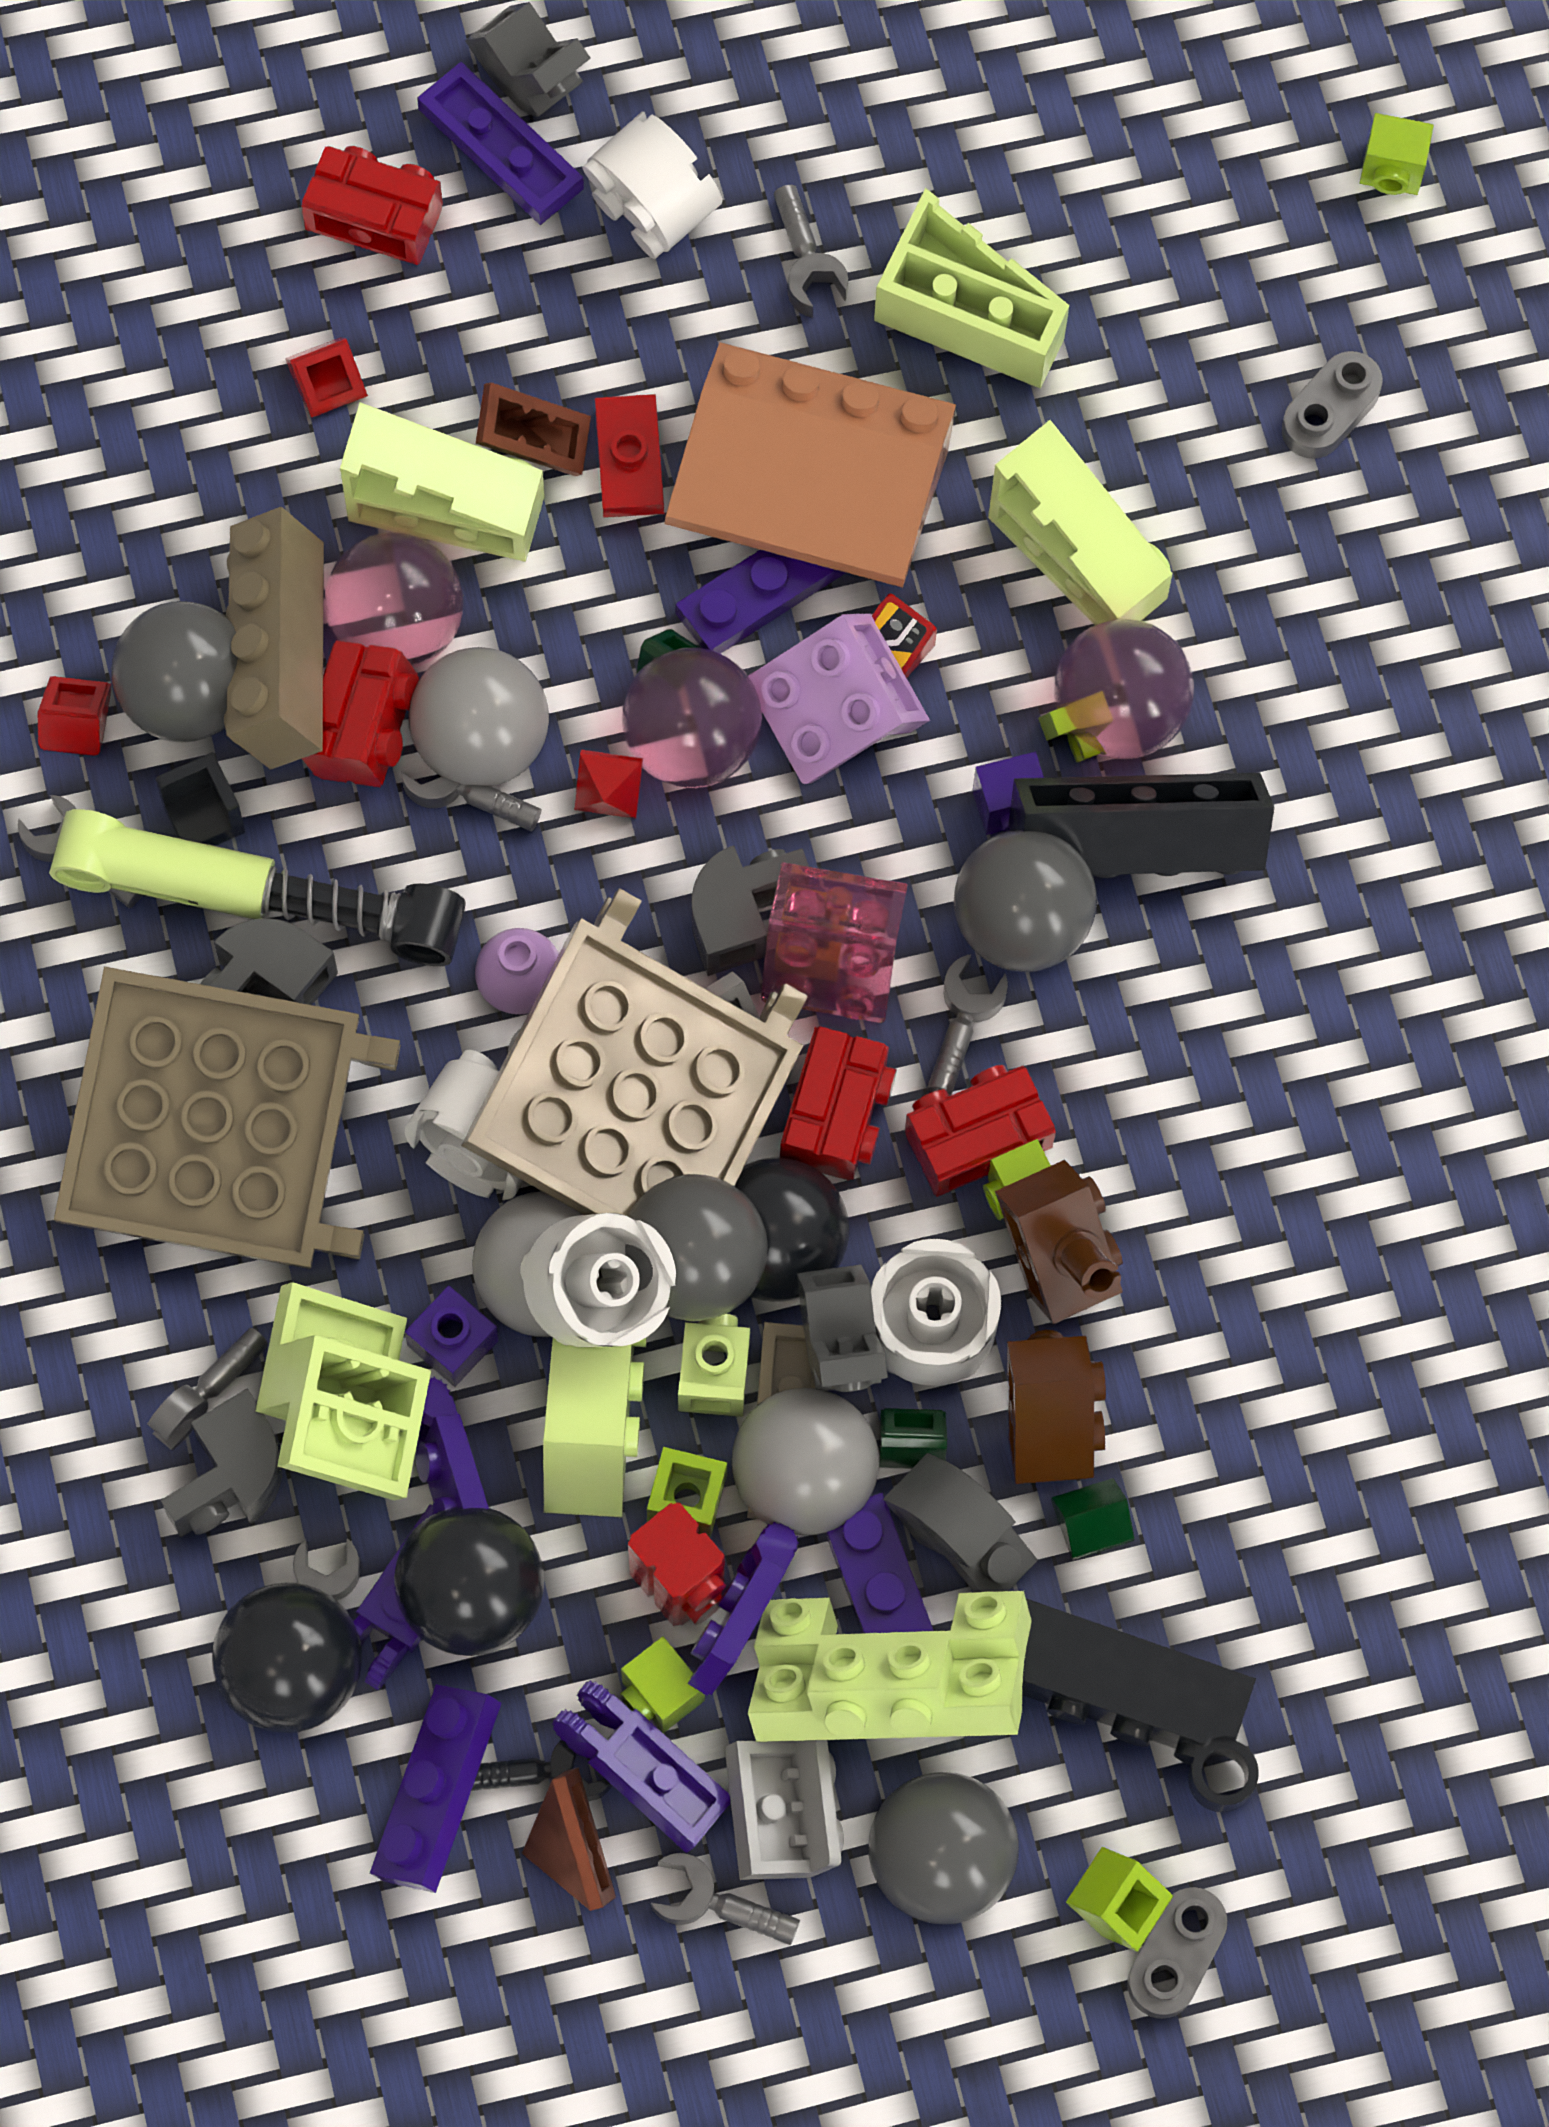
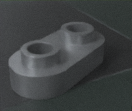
M1354 351L1342 352L1332 357L1288 405L1282 423V437L1287 447L1295 454L1311 459L1321 458L1332 453L1375 406L1383 382L1382 373L1377 363L1369 356ZM1347 373L1356 374L1362 379V382L1350 384L1342 376ZM1317 415L1325 423L1320 426H1313L1305 420V417Z
M1184 1888L1172 1894L1171 1901L1147 1936L1131 1967L1127 1980L1129 1996L1134 2005L1150 2017L1170 2018L1181 2013L1189 2005L1227 1930L1225 1908L1214 1894L1202 1888ZM1188 1910L1199 1911L1205 1917V1929L1200 1932L1187 1930L1182 1923V1914ZM1158 1969L1170 1971L1175 1978V1988L1169 1992L1158 1991L1152 1985L1151 1974Z

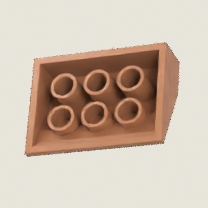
M720 342L701 392L666 512L665 524L903 588L948 454L956 404Z

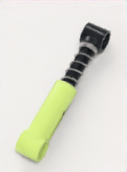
M72 809L66 812L49 872L51 877L59 883L86 892L101 893L112 888L249 919L263 918L264 914L267 916L273 910L282 912L287 920L295 915L308 918L313 926L319 921L333 923L337 931L345 926L359 929V933L363 937L369 932L377 933V937H380L381 940L385 939L386 942H391L390 948L397 956L410 962L427 966H446L452 962L466 906L465 899L458 893L437 885L416 883L407 885L401 894L398 893L396 895L395 892L388 894L387 890H385L382 895L363 892L362 885L358 886L356 890L340 887L336 879L332 884L313 881L311 874L306 879L289 876L286 868L280 874L277 873L274 859L125 827L123 823L111 816L85 809Z

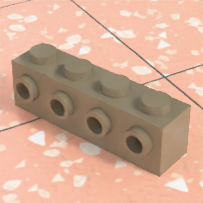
M278 507L230 526V554L227 557L229 605L226 608V617L231 621L236 630L231 641V651L238 660L234 675L227 687V710L224 714L226 736L270 770L323 751L324 542L284 508Z

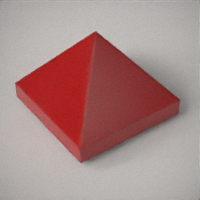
M581 750L574 810L636 819L643 758Z

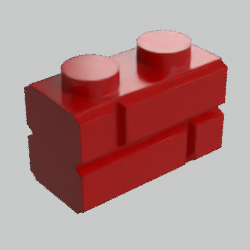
M325 146L315 169V175L311 178L302 200L301 207L305 230L418 265L422 260L429 243L430 234L433 233L442 211L441 182L435 180L429 171L418 165L403 164L401 168L378 162L371 152L361 147L347 146L343 151L331 146Z
M337 640L333 643L323 674V751L301 758L315 776L323 780L345 783L351 781L354 784L381 788L388 767L396 766L400 760L403 748L400 729L406 710L410 711L412 695L419 681L418 673L402 651L396 648L376 645L365 647L360 643Z
M821 1026L814 1028L780 1143V1157L804 1162L822 1174L848 1181L854 1180L858 1162L871 1164L880 1127L869 1124L875 1104L888 1105L897 1069L886 1066L888 1046L884 1043L858 1036L850 1037L847 1033Z
M1004 1065L990 1067L975 1075L970 1080L972 1087L951 1096H949L945 1089L937 1090L926 1094L913 1103L912 1108L914 1111L906 1115L905 1133L936 1197L987 1176L991 1159L1038 1139L1043 1151L1053 1148L1056 1134L1054 1124L1042 1100H1040L1038 1091L1024 1065L1008 1072Z
M680 1502L670 1503L630 1535L628 1542L629 1573L648 1597L654 1595L655 1605L673 1626H682L689 1620L695 1625H699L720 1608L717 1605L722 1597V1591L726 1587L724 1583L725 1555L706 1533H698L699 1524Z

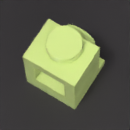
M725 1314L714 1319L699 1321V1323L685 1322L678 1390V1411L743 1417L750 1328L738 1327L737 1317ZM705 1351L725 1352L727 1359L724 1363L713 1366L706 1363L702 1356Z

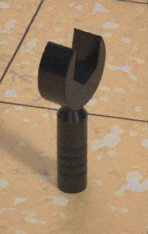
M560 1740L555 1746L551 1755V1761L543 1762L538 1758L481 1763L471 1791L497 1789L500 1787L507 1788L509 1786L538 1785L545 1779H554L563 1772L573 1769L576 1753L567 1746L565 1741ZM582 1778L588 1802L604 1796L612 1787L606 1779L588 1784Z

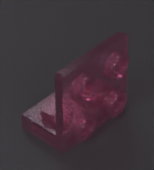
M782 862L769 918L761 1000L766 1003L772 992L779 993L781 987L784 984H788L808 996L802 1007L803 1010L838 1015L853 1020L884 1022L888 1009L895 951L908 884Z

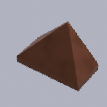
M490 382L484 384L476 444L573 476L583 475L591 416Z
M579 1768L567 1770L552 1779L522 1854L588 1910L592 1911L604 1907L616 1895Z

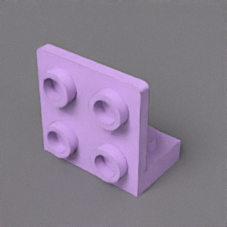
M842 614L746 678L747 686L803 784H811L887 735L911 733L930 721L871 614Z

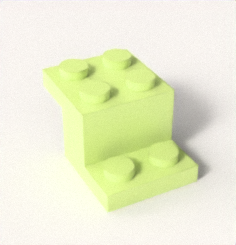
M294 1282L281 1286L255 1411L286 1421L277 1467L394 1501L407 1498L431 1370L399 1361L407 1322L406 1317Z

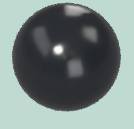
M771 1157L746 1164L735 1187L743 1192L755 1205L763 1220L768 1243L764 1272L758 1285L749 1297L769 1302H786L799 1299L797 1273L839 1268L844 1258L849 1240V1220L845 1204L832 1182L820 1171L804 1162L790 1158Z
M457 1506L439 1511L427 1518L412 1531L401 1548L397 1559L394 1589L399 1609L405 1621L422 1640L447 1653L463 1656L482 1655L507 1646L517 1639L533 1621L543 1596L544 1570L534 1541L527 1531L511 1517L491 1508L463 1509Z
M288 1582L263 1586L240 1599L228 1611L219 1625L212 1648L213 1674L218 1690L225 1702L239 1717L249 1724L277 1733H295L309 1730L330 1720L351 1698L357 1686L362 1667V1646L359 1633L344 1607L332 1596L318 1588L306 1584Z

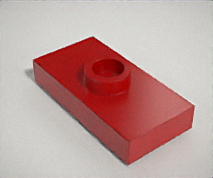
M656 394L595 398L603 518L664 514Z

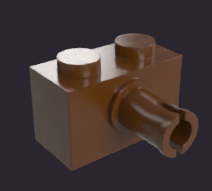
M1062 1160L995 1191L1029 1296L1053 1324L1123 1292L1120 1284L1121 1274L1116 1272L1119 1269L1118 1266L1123 1264V1259L1112 1234L1107 1229L1103 1230L1098 1215L1106 1212V1206L1097 1184L1090 1176L1082 1179L1066 1160Z
M1045 1329L1030 1335L1027 1340L1008 1341V1443L1015 1484L1094 1478V1451L1105 1450L1102 1411L1094 1412V1402L1105 1401L1106 1399L1103 1362H1091L1086 1336L1064 1337L1057 1331Z

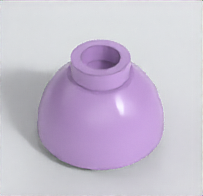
M527 928L504 930L489 939L478 955L475 967L477 987L484 999L496 1009L510 1014H528L559 952L554 944L539 932Z

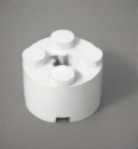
M645 112L638 114L596 151L582 167L586 176L597 188L592 193V196L599 207L614 221L621 215H624L636 227L631 232L634 240L653 259H656L663 252H668L722 204V196L710 174L701 181L697 178L698 173L692 164L698 159L669 126L653 114L648 118Z
M465 1050L459 1059L449 1061L444 1066L406 1124L405 1137L413 1149L420 1140L431 1152L425 1163L456 1186L485 1198H489L494 1189L504 1190L502 1200L511 1199L516 1195L524 1181L461 1146L499 1072L496 1065L482 1053L474 1050Z
M614 1213L573 1216L553 1224L536 1240L530 1252L524 1256L520 1267L525 1298L536 1322L559 1343L576 1347L626 1346L648 1337L662 1324L670 1307L666 1306L671 1286H675L676 1269L672 1254L661 1235L652 1226L640 1220ZM625 1244L640 1248L651 1261L653 1267L652 1280L641 1291H638L640 1281L638 1269L634 1262L625 1256ZM598 1270H600L603 1278L596 1283V1280L599 1278Z
M944 1239L916 1241L902 1248L901 1252L893 1256L887 1263H884L876 1273L871 1287L875 1331L885 1352L888 1372L920 1385H946L975 1374L990 1353L994 1344L1001 1311L1000 1289L991 1270L989 1272L986 1266L975 1257L976 1254L964 1245ZM927 1305L940 1306V1320L928 1319L926 1313Z

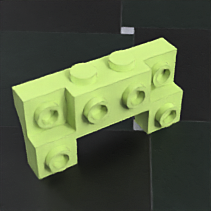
M1024 1591L959 1593L951 1631L836 1634L838 1625L830 1598L770 1600L762 1614L754 1644L760 1666L748 1709V1716L756 1742L1018 1735L1022 1714L1024 1660L1032 1622Z

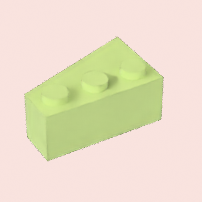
M925 188L876 287L874 321L1041 389L1064 341L1069 305L1011 258L1007 261L982 241V233L969 223L966 226L960 223L939 205L940 199Z
M359 402L340 466L348 521L526 562L544 500L543 470L533 467L524 460L505 457Z
M1051 420L1046 422L995 464L988 518L1113 644L1168 598L1173 574L1170 571L1168 560L1156 546L1146 541Z
M647 1337L631 1345L614 1347H576L563 1345L553 1338L543 1439L544 1513L622 1517L626 1456L637 1457L639 1445L640 1417H629L630 1401L642 1402L644 1362H633L634 1347H646Z

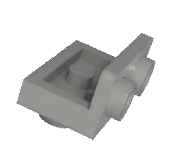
M827 1740L736 1741L725 1746L739 1879L811 1878L841 1864L844 1833L842 1825L836 1817L833 1792L836 1766L834 1758L828 1750Z

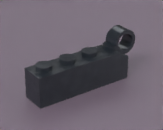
M1261 773L1015 778L1008 830L1021 829L1024 832H1043L1061 838L1079 852L1090 868L1092 875L1101 878H1112L1119 874L1152 873L1161 876H1175L1188 872H1218L1231 875L1241 871L1265 870L1275 807Z
M1026 1599L1032 1622L1024 1660L1022 1699L1023 1696L1049 1704L1047 1712L1066 1722L1083 1725L1086 1719L1089 1718L1112 1727L1110 1731L1112 1736L1132 1745L1147 1747L1151 1740L1174 1748V1757L1191 1765L1188 1773V1783L1193 1797L1199 1804L1211 1811L1230 1812L1240 1808L1248 1801L1257 1785L1259 1769L1253 1753L1244 1744L1236 1741L1256 1678ZM1217 1756L1233 1759L1243 1770L1245 1778L1244 1787L1239 1792L1231 1795H1221L1213 1792L1203 1780V1764Z

